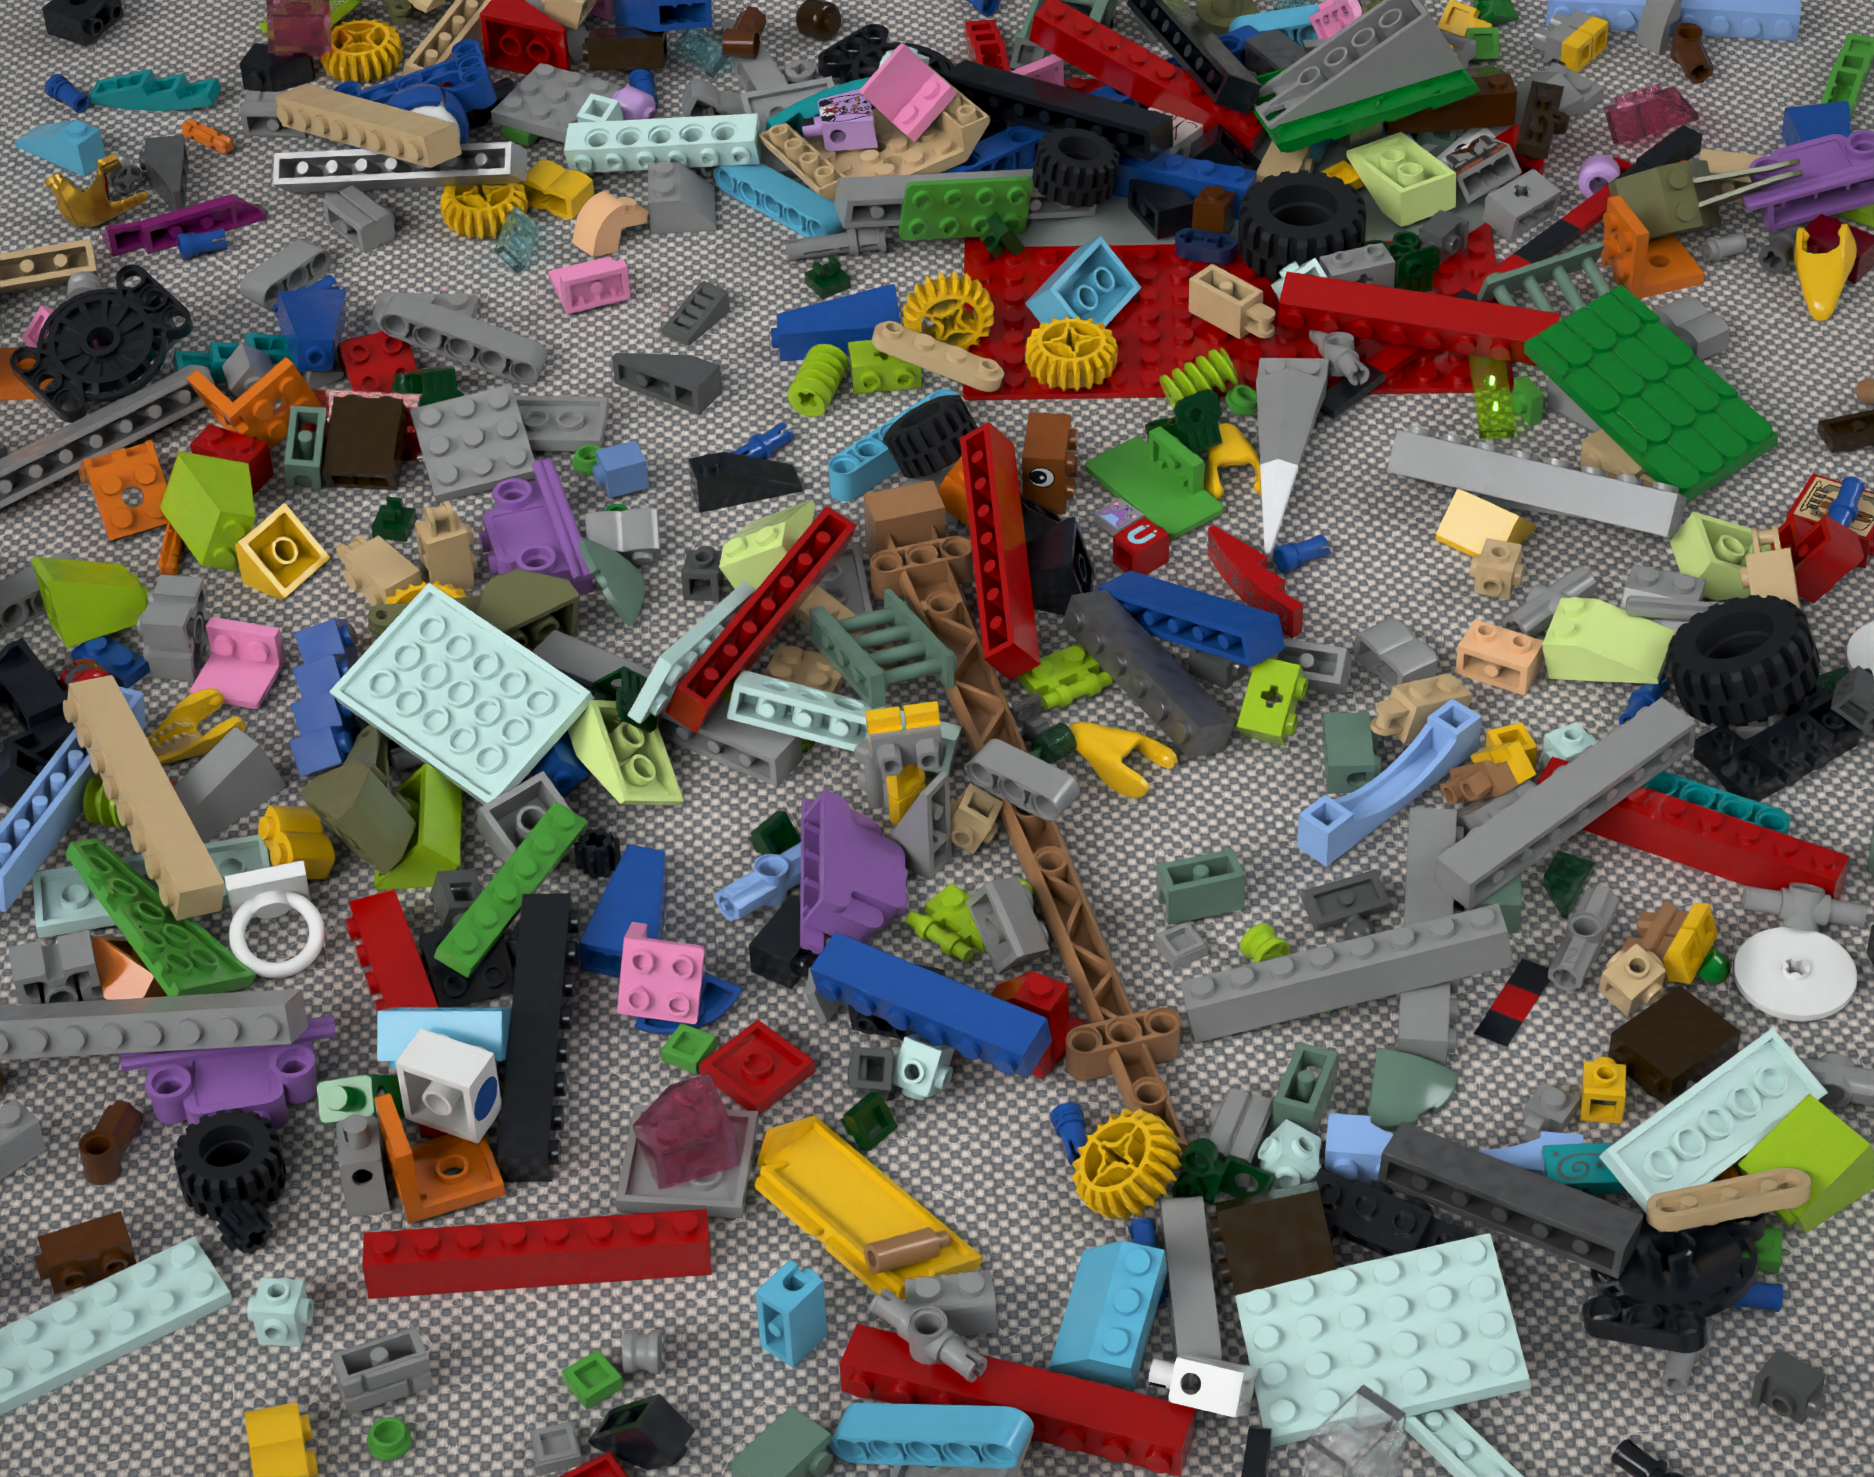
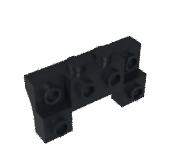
M21 638L5 645L0 651V704L4 703L24 731L3 740L4 747H6L12 741L50 761L55 751L61 747L75 728L72 722H67L63 712V701L67 700L68 690L62 691L54 670H47L25 640Z
M1815 683L1810 693L1805 692L1804 699L1797 705L1792 704L1788 707V711L1784 713L1787 716L1786 718L1747 740H1744L1728 726L1722 724L1695 739L1693 757L1718 778L1727 792L1760 802L1782 788L1794 785L1800 778L1810 772L1822 769L1831 760L1856 747L1860 729L1831 709L1833 695Z
M1322 1168L1319 1169L1314 1179L1319 1187L1331 1243L1336 1233H1338L1343 1239L1388 1257L1475 1236L1435 1218L1433 1212H1430L1432 1208L1417 1198L1408 1197L1407 1201L1393 1196V1190L1380 1182L1370 1180L1366 1184L1357 1179L1352 1182Z

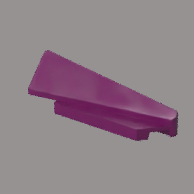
M230 194L142 221L105 227L102 239L112 257L142 248L149 255L178 246L177 234L194 232L198 234L219 230L220 228H223L226 232L266 220L267 217L259 204H251Z

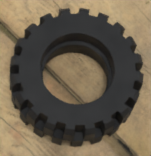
M1299 170L1298 173L1285 171L1281 172L1279 176H1267L1263 179L1262 183L1258 181L1245 193L1239 206V253L1249 268H1252L1261 277L1267 276L1271 282H1276L1280 279L1279 271L1295 261L1300 266L1316 258L1319 263L1320 256L1361 248L1365 244V202L1349 183L1344 184L1342 179L1336 176L1328 177L1323 172L1317 171L1315 174L1308 173V170Z
M1749 595L1745 599L1736 597L1728 599L1727 603L1721 605L1716 603L1709 606L1708 610L1703 613H1696L1691 617L1689 623H1683L1678 628L1676 635H1673L1666 653L1668 669L1681 706L1684 707L1685 712L1704 724L1710 725L1714 723L1716 726L1722 724L1726 726L1735 724L1737 727L1748 726L1749 722L1758 721L1760 723L1769 720L1768 717L1774 714L1781 715L1788 711L1789 706L1792 704L1797 705L1804 699L1805 692L1810 693L1821 669L1820 657L1804 612L1786 599L1781 600L1776 596L1767 595L1766 598H1762L1759 595Z

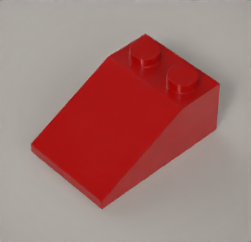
M491 0L480 12L485 61L488 67L528 75L539 63L571 72L566 28L525 0Z

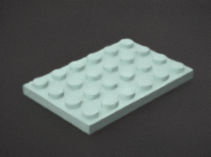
M428 583L329 691L337 702L371 726L377 728L381 733L422 762L436 768L449 781L483 805L518 786L586 710L589 701L594 700L589 690L431 583Z
M1490 1233L1337 1268V1270L1263 1289H1256L1235 1296L1250 1366L1258 1368L1254 1387L1263 1428L1272 1429L1271 1448L1531 1388L1529 1374Z

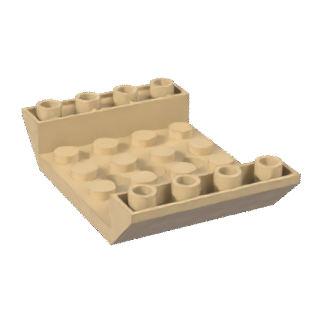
M930 68L958 94L915 142L897 128L877 108L872 109L877 148L827 151L825 150L823 135L802 138L787 123L775 125L768 131L758 134V139L819 196L834 202L838 178L935 174L966 162L989 125L990 118Z

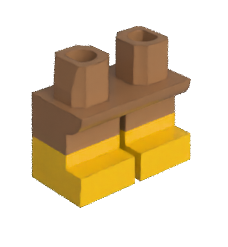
M1516 740L1482 748L1470 755L1473 764L1448 769L1452 778L1442 783L1440 789L1450 806L1458 804L1463 800L1465 803L1502 796L1535 776L1536 772L1520 741Z
M1664 901L1658 913L1643 911L1637 924L1640 938L1627 937L1622 950L1626 953L1637 943L1642 949L1653 952L1661 960L1666 970L1664 981L1691 984L1704 961L1703 958L1707 956L1718 936L1710 904L1694 903L1690 912L1678 911L1675 905Z

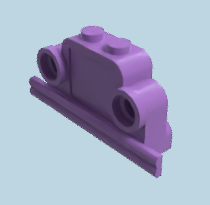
M1856 131L1847 138L1840 134H1831L1774 150L1770 156L1757 158L1750 164L1749 168L1772 165L1799 158L1800 164L1778 171L1751 175V184L1796 170H1802L1803 175L1741 196L1748 212L1760 210L1763 215V223L1768 232L1815 220L1820 214L1830 216L1874 204V131Z
M547 458L543 461L538 460L532 463L537 481L528 483L523 479L510 478L499 482L493 489V499L497 508L489 510L484 515L485 530L478 532L482 552H489L486 554V560L490 575L506 574L515 569H522L568 579L580 595L594 592L592 579H595V574L592 575L580 552L578 542L582 538L553 459Z
M824 789L815 801L807 798L801 801L800 946L806 950L810 949L815 954H820L824 949V933L828 934L831 938L835 932L868 945L870 938L876 932L884 930L894 917L900 918L906 911L908 905V897L906 896L908 870L905 868V853L898 843L883 836L881 828L873 819L850 809L848 803L841 796Z
M329 1015L307 1019L308 1028L292 1044L121 1053L122 1071L147 1068L148 1076L145 1081L147 1095L151 1100L155 1117L162 1123L178 1124L187 1120L189 1126L191 1123L198 1124L200 1122L199 1118L206 1114L211 1117L217 1115L216 1111L225 1109V1112L229 1113L233 1112L234 1109H243L244 1114L253 1111L259 1114L260 1119L267 1118L271 1122L272 1128L277 1130L288 1122V1103H304L316 1095L318 1077L313 1040L336 1037L334 1016Z

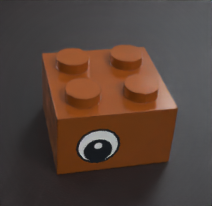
M1029 412L1022 454L1023 496L1053 510L1056 514H1066L1067 500H1074L1075 479L1070 478H1077L1078 456H1075V452H1072V450H1077L1078 429H1072L1071 414Z

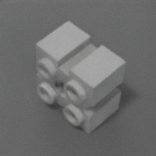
M160 574L155 588L149 591L148 605L145 612L141 613L138 617L137 630L138 634L143 636L144 661L149 663L152 678L195 681L203 662L202 651L207 652L209 647L206 625L211 618V613L205 607L208 599L203 577Z
M89 930L58 936V944L42 947L41 940L8 947L13 981L21 1005L106 1000L103 996Z

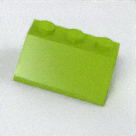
M425 763L392 793L393 795L397 791L411 805L412 809L408 814L417 824L402 860L385 875L375 869L374 887L379 890L432 887L438 871H455L460 867L461 813L463 809L462 789L449 781L436 768Z

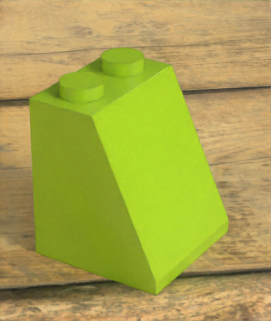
M179 451L160 508L201 566L237 571L239 562L235 544L251 531L256 518L249 463Z
M34 557L30 559L49 624L66 648L137 625L139 615L146 610L149 592L145 585L141 586L137 574L131 575L123 564Z
M1810 1093L1737 1164L1743 1176L1778 1168H1795L1808 1174L1811 1179L1809 1200L1805 1204L1793 1209L1773 1211L1785 1225L1791 1227L1795 1223L1805 1233H1808L1874 1189V1150L1871 1144Z

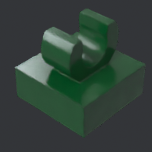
M996 212L986 219V222L993 231L986 232L980 240L994 258L1001 256L1006 247L1014 256L1025 249L1013 231Z
M833 255L828 256L829 263L821 265L818 261H815L812 270L804 273L805 284L822 300L851 288L850 277L841 269V263Z
M387 496V505H381L371 526L372 536L375 538L379 535L384 540L407 542L417 520L416 509L403 507L402 498Z
M776 811L754 829L751 832L752 836L749 837L755 852L762 855H780L801 842L786 811Z
M878 1092L868 1093L842 1115L843 1118L840 1119L847 1134L853 1136L860 1150L871 1151L898 1127L882 1094Z

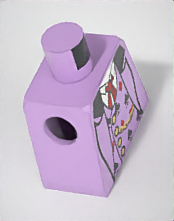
M860 89L820 99L818 101L820 116L801 119L803 137L809 138L823 135L825 150L827 151L878 147L871 103L860 94Z

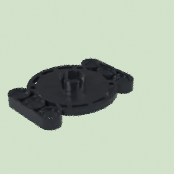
M866 25L819 53L818 72L824 77L840 78V85L872 77L879 69L881 59L886 54V51L895 50L901 42L889 43V31L883 25ZM903 43L908 47L917 49L918 54L930 57L928 66L941 77L942 73L954 67L948 58L937 51L916 44Z
M130 264L120 268L116 274L117 289L90 290L75 295L60 304L48 316L42 326L37 341V348L20 347L11 354L10 365L16 378L64 422L73 423L83 418L88 410L87 402L116 401L145 387L157 375L165 361L168 350V338L182 339L192 331L193 322L188 309L139 265ZM131 276L141 278V282L135 287L123 285L124 281ZM160 296L163 298V302L157 307L152 308L145 305L150 297ZM175 316L185 318V322L179 327L173 328L167 325L168 321ZM96 339L97 343L101 347L106 345L110 346L105 349L97 350L93 345V341ZM155 350H159L158 357L152 365L151 362L154 358ZM32 358L36 360L35 365L30 369L22 370L18 368V364L23 359ZM51 378L58 381L57 385L51 390L46 391L39 388L40 384L46 379ZM69 399L80 401L79 406L72 411L61 409L62 404Z
M1643 1211L1644 1215L1637 1247L1619 1279L1591 1268L1592 1284L1598 1296L1587 1300L1582 1306V1317L1586 1333L1595 1338L1679 1353H1693L1703 1349L1708 1343L1705 1317L1712 1316L1731 1307L1743 1298L1755 1283L1759 1266L1757 1249L1754 1242L1760 1240L1765 1235L1764 1213L1754 1217H1742L1723 1221L1715 1225L1684 1229L1675 1233V1231L1659 1232L1650 1226L1646 1220V1213ZM1742 1221H1753V1222H1754L1753 1224H1749V1225H1737V1224H1736V1223L1742 1222ZM1745 1248L1749 1252L1751 1258H1742V1253L1744 1252ZM1598 1274H1600L1605 1280H1607V1282L1602 1283ZM1602 1314L1613 1315L1608 1319H1593V1317ZM1640 1322H1654V1323H1655V1324H1653V1325H1651V1326H1647V1327H1636V1326H1634L1635 1324L1640 1323ZM1684 1329L1697 1330V1332L1687 1335L1677 1333Z

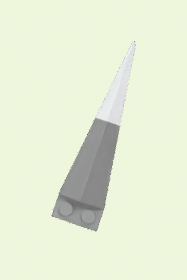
M1555 62L1543 72L1533 73L1516 88L1515 125L1521 126L1532 81L1564 86L1559 111L1566 113L1569 117L1584 113L1604 98V87ZM1514 125L1471 128L1443 151L1437 159L1448 166L1445 157L1455 151L1456 147L1460 144H1467L1482 135L1494 138Z
M1260 358L1256 389L1264 550L1267 560L1272 556L1305 448L1327 394L1330 367L1329 359Z

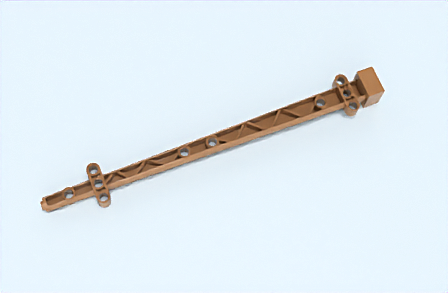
M930 480L863 494L866 549L870 557L871 591L876 597L884 599V590L891 589L898 597L904 596L910 610L949 650L954 652L958 664V669L954 672L955 687L947 689L943 684L942 686L959 725L962 726L963 734L973 757L991 739L1002 740L1028 753L994 667L984 660L982 638L960 587V584L968 582L973 577L971 541L963 536L946 537L945 506L934 481ZM990 793V795L1003 801L998 814L1028 883L1032 886L1035 899L1090 1024L1075 1027L1067 1033L1066 1071L1070 1076L1078 1080H1091L1113 1075L1127 1109L1135 1112L1140 1108L1143 1111L1152 1113L1154 1116L1157 1115L1174 1131V1135L1177 1137L1176 1142L1182 1150L1177 1156L1181 1163V1166L1178 1168L1180 1169L1183 1167L1181 1158L1188 1146V1142L1168 1096L1167 1086L1162 1081L1156 1064L1174 1059L1180 1052V1016L1174 1010L1165 1007L1134 1012L1056 820H1043Z

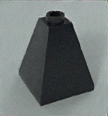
M1075 517L1065 519L1026 543L1034 609L1065 616L1072 595L1093 592L1094 568Z

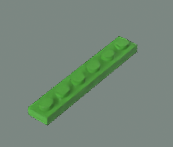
M555 801L437 947L434 958L469 978L521 912L523 894L536 893L579 836L585 831L588 820Z

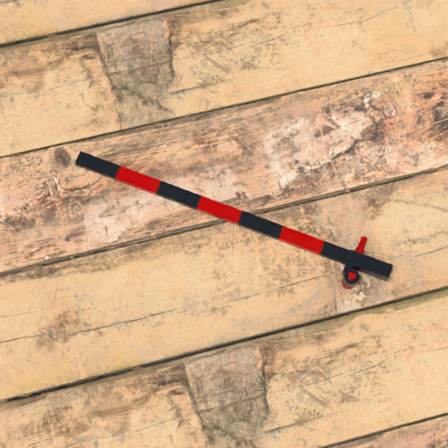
M1682 125L1639 156L1634 165L1619 157H1614L1613 159L1617 162L1621 175L1615 179L1655 167L1690 160L1701 151L1702 134ZM1608 184L1455 297L1478 301L1477 296L1483 281L1492 273H1505L1553 257L1603 220V215L1607 211L1608 198L1611 197ZM1496 298L1491 299V300H1488V301H1485V302L1491 303V302L1494 301ZM1389 344L1363 363L1370 373L1365 383L1360 384L1358 382V385H1352L1344 377L1327 390L1320 412L1333 419L1427 349L1405 344Z

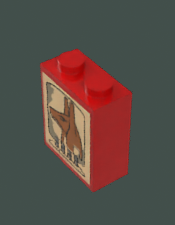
M1813 473L1788 511L1786 521L1792 515H1795L1814 526L1824 515L1829 517L1828 509L1830 503L1837 498L1841 482ZM1864 490L1857 505L1859 509L1858 516L1849 526V529L1858 533L1864 558L1860 561L1858 567L1866 568L1872 556H1874V492Z

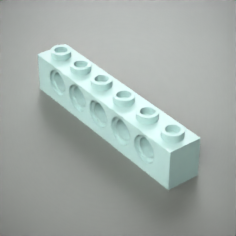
M758 113L568 123L564 153L569 170H577L582 173L648 170V164H657L659 162H681L688 168L760 164L762 143L758 139V134L763 132Z
M742 670L733 686L727 719L854 751L857 745L868 738L865 711L875 709H871L862 700ZM883 706V707H879V708H875V709H882V708H889V707ZM900 710L903 733H906L904 711ZM940 721L944 760L939 762L938 769L928 771L940 773L943 770L949 773L955 760L962 726Z

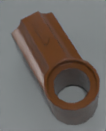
M747 6L744 12H740L733 28L725 29L722 42L724 56L757 58L760 36L766 26V15L762 14L758 7Z
M1680 23L1674 29L1670 58L1677 64H1680L1685 77L1690 79L1693 84L1704 83L1708 77L1713 75L1714 66L1701 42L1702 29L1693 23Z
M116 1100L113 1105H108L95 1129L84 1134L79 1140L78 1146L85 1178L89 1183L95 1185L110 1184L121 1175L122 1167L120 1160L143 1122L141 1111L136 1110L130 1102Z

